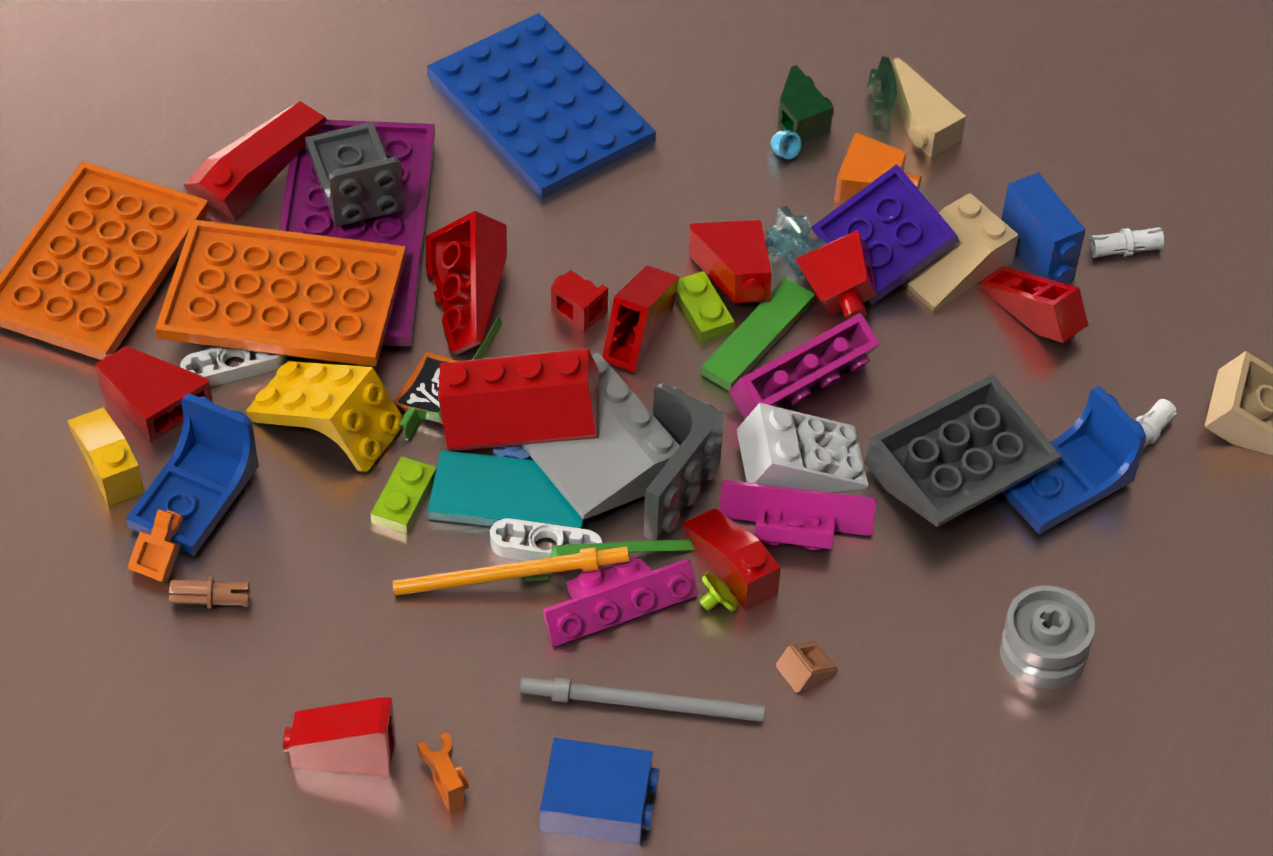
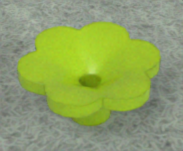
M711 571L705 572L702 581L709 591L699 599L702 606L710 611L718 603H721L728 610L735 611L739 602L731 594L729 587Z

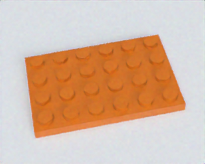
M81 161L0 274V327L99 360H103L107 355L113 354L181 254L192 219L203 221L209 212L208 200Z
M192 219L155 327L157 339L376 367L406 259V246Z

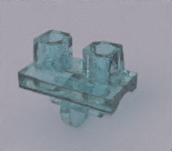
M788 206L778 207L777 219L767 230L768 239L765 242L768 254L773 257L782 255L797 276L805 275L796 263L795 258L824 246L826 243L823 239L812 240L809 236L811 231L809 220L805 215L794 216Z

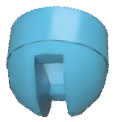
M780 130L771 139V149L779 157L792 159L797 156L801 149V139L795 132Z

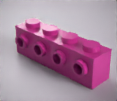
M859 313L743 376L728 393L744 419L747 418L759 403L779 407L783 403L790 401L792 405H795L811 395L810 388L818 384L822 389L826 388L841 378L839 372L849 368L852 373L870 362L868 355L880 343L862 314Z

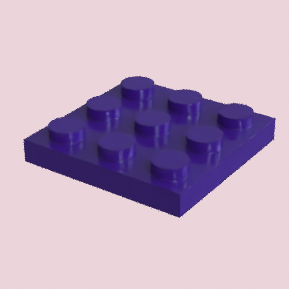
M897 164L811 227L823 245L856 230L859 231L870 251L877 289L875 298L868 300L871 305L882 299L959 242L957 234Z

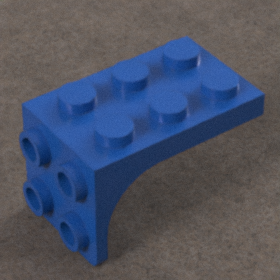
M1097 386L1090 391L1087 405L1076 422L1062 435L1050 442L1062 456L1061 460L1001 492V494L1034 530L1041 534L1135 480L1146 441L1144 429L1138 421L1133 420L1119 406L1115 397L1107 394L1103 388Z
M186 394L181 400L184 419L178 444L166 465L125 519L128 528L137 532L151 533L158 509L171 510L184 515L180 528L172 536L171 541L181 545L179 550L195 556L259 467L253 424L245 414L218 406L208 398Z

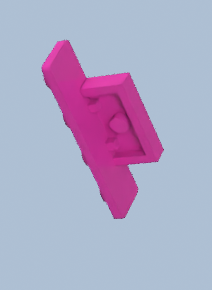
M724 480L721 488L719 511L730 519L756 522L754 536L767 544L782 545L786 543L802 545V547L809 550H820L822 548L832 549L834 532L872 535L877 501L875 498Z
M630 557V562L614 564L597 571L584 572L578 578L566 582L569 596L572 599L545 608L543 614L550 642L554 646H558L696 597L698 589L693 564L688 559H684L652 570L639 557Z

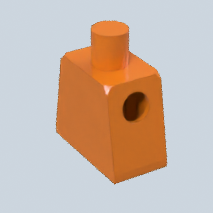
M855 133L836 179L834 202L843 204L896 164L904 172L905 152L865 135ZM904 172L919 189L922 176Z

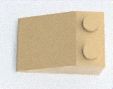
M971 193L966 194L939 212L941 217L957 234L959 242L902 283L932 312L937 311L979 285L980 281L1001 267H1008L1014 261L1019 235Z
M1245 351L1218 369L1204 427L1234 446L1273 455V367Z

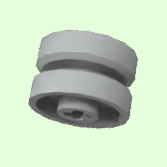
M1040 585L1024 590L1013 599L1007 611L1005 628L1001 636L1000 657L1007 671L1019 682L1036 689L1054 690L1070 685L1081 676L1087 663L1090 647L1096 632L1095 617L1088 604L1082 598L1062 587Z

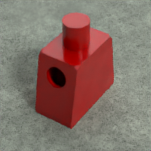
M858 230L795 258L799 268L830 316L843 312L846 320L859 313L864 318L866 317L867 312L863 303L875 298L877 289L870 251Z

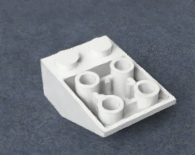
M759 403L736 429L746 481L748 483L829 493L861 490L869 486L856 429L853 425Z

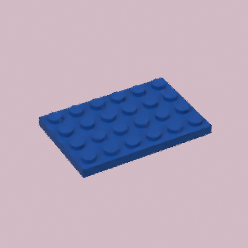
M540 13L427 65L428 76L541 198L656 141V131Z

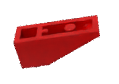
M1006 266L1001 267L978 283L980 290L1039 336L1064 343L1073 339L1075 334L1088 326L1079 287Z
M716 508L682 523V529L720 579L729 587L731 593L745 611L778 595L781 567L757 537Z

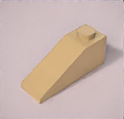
M899 57L895 58L892 65L890 86L908 138L912 143L932 158L962 141L966 116Z

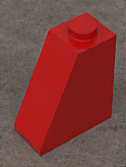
M761 220L689 223V256L733 303L770 301L772 272Z
M646 265L614 296L602 357L608 364L633 373L638 370L673 309L680 276Z
M128 346L107 355L103 360L95 364L100 388L150 443L183 424L184 415L181 400L186 394L205 397L212 401L210 383L205 377Z
M380 697L295 711L292 727L285 728L283 736V751L289 752L291 768L390 777L396 745L392 698Z

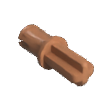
M209 577L208 581L173 580L169 586V600L173 604L207 605L208 609H212L213 605L249 606V581L220 582L214 581V577Z

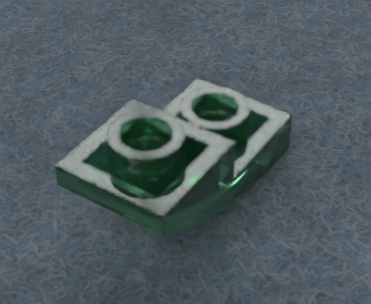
M882 56L878 69H871L867 88L873 89L871 103L874 104L873 114L878 115L877 130L890 132L896 98V77L889 57Z

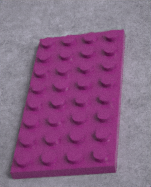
M327 120L315 135L373 121ZM373 122L386 157H397L401 163L405 210L335 227L305 145L289 162L279 230L406 246V259L382 345L411 346L435 141V124Z

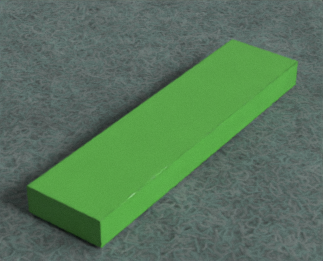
M785 277L771 292L770 301L762 302L701 366V375L729 391L740 378L747 375L809 309L814 303L815 294Z

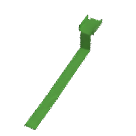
M499 315L472 360L484 358L502 326ZM409 407L399 423V426L405 427L404 438L407 440L411 438L421 421L420 419L443 422L441 410L439 412H432Z
M649 540L554 545L550 557L580 553V549L590 547L604 550L628 546L629 553L694 551L691 540ZM550 573L525 577L524 581L549 580Z

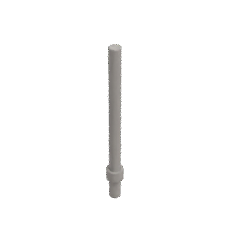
M522 677L520 693L550 696L552 701L568 703L569 699L758 722H763L765 708L763 705L571 683V678L555 677L554 680Z

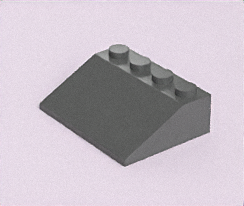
M992 374L871 437L864 464L887 492L938 527L1061 460L1062 456Z

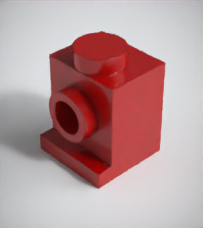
M570 270L565 275L558 276L551 286V310L585 332L608 312V287L602 284L597 288L589 279L582 278Z

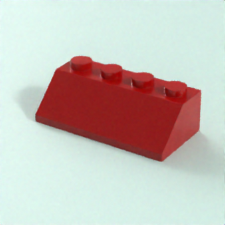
M589 348L440 363L438 398L448 451L598 438L599 369Z

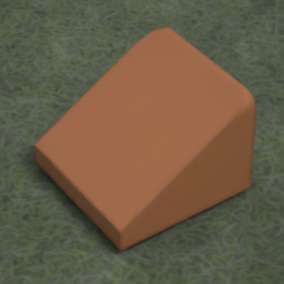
M816 641L788 645L776 663L779 672L797 693L815 686L835 675L838 671L836 665Z

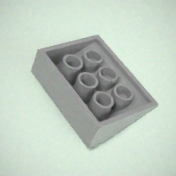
M599 353L592 355L599 369L598 438L522 445L583 520L645 496L647 487L680 447Z

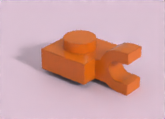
M158 509L152 532L140 531L127 569L161 582H168L181 546L172 542L171 538L180 528L184 515L171 510Z
M445 732L440 734L441 750H430L425 741L417 743V749L422 761L429 765L433 773V780L449 813L465 807L464 790L468 789L469 785L460 765L454 767L451 761L453 754L452 740L449 733Z

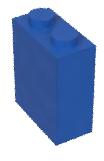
M1039 172L1009 183L1001 220L1019 235L1015 253L1032 274L1062 283L1069 282L1075 278L1086 229Z
M554 738L540 806V831L640 845L642 829L650 830L654 805L647 804L648 793L656 794L659 780V768H652L653 751Z

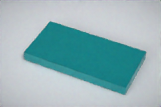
M440 450L428 507L429 520L492 526L501 519L510 518L583 529L584 520L534 460Z

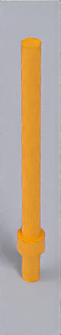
M628 546L597 550L596 547L583 548L577 554L393 580V590L395 596L577 569H582L584 573L597 571L599 566L630 562Z

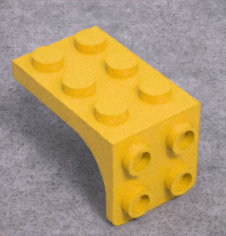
M287 361L277 370V374L270 383L258 392L253 403L245 411L253 423L305 427L321 432L336 442L348 455L355 468L362 472L369 471L403 428V426H399L403 417L373 367Z

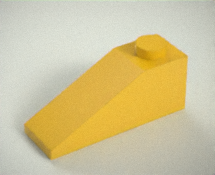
M104 407L68 420L69 427L108 507L145 493L139 465L124 435Z

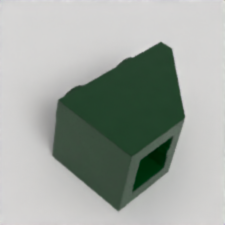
M795 65L790 68L780 98L778 126L782 130L797 133L802 144L831 131L834 108L831 101L824 97L815 87L811 77L806 76Z

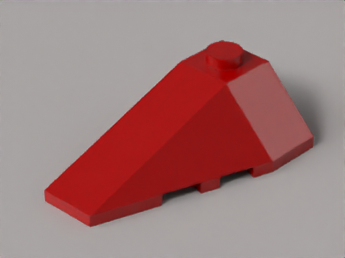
M299 101L207 158L183 185L196 196L208 200L211 206L236 222L305 146V137L314 136L327 119L319 112Z
M473 211L426 236V270L428 276L435 281L437 290L434 292L436 302L442 305L444 311L442 324L450 351L455 355L482 343L507 258V225L477 211Z

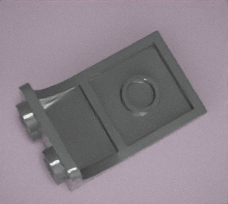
M373 122L305 137L306 149L335 227L405 210L401 163L397 157H386Z
M659 383L654 389L653 415L680 447L645 490L644 537L650 540H659L666 531L671 532L675 528L680 512L686 505L691 506L695 502L700 492V486L706 479L711 480L715 476L721 460L724 413L718 411L713 405L702 403L686 395L679 388L670 387L664 383Z

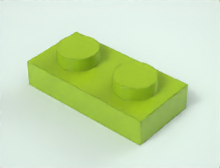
M704 271L679 279L675 299L701 342L734 331L735 321Z
M401 456L370 514L371 523L407 534L434 483L437 467Z

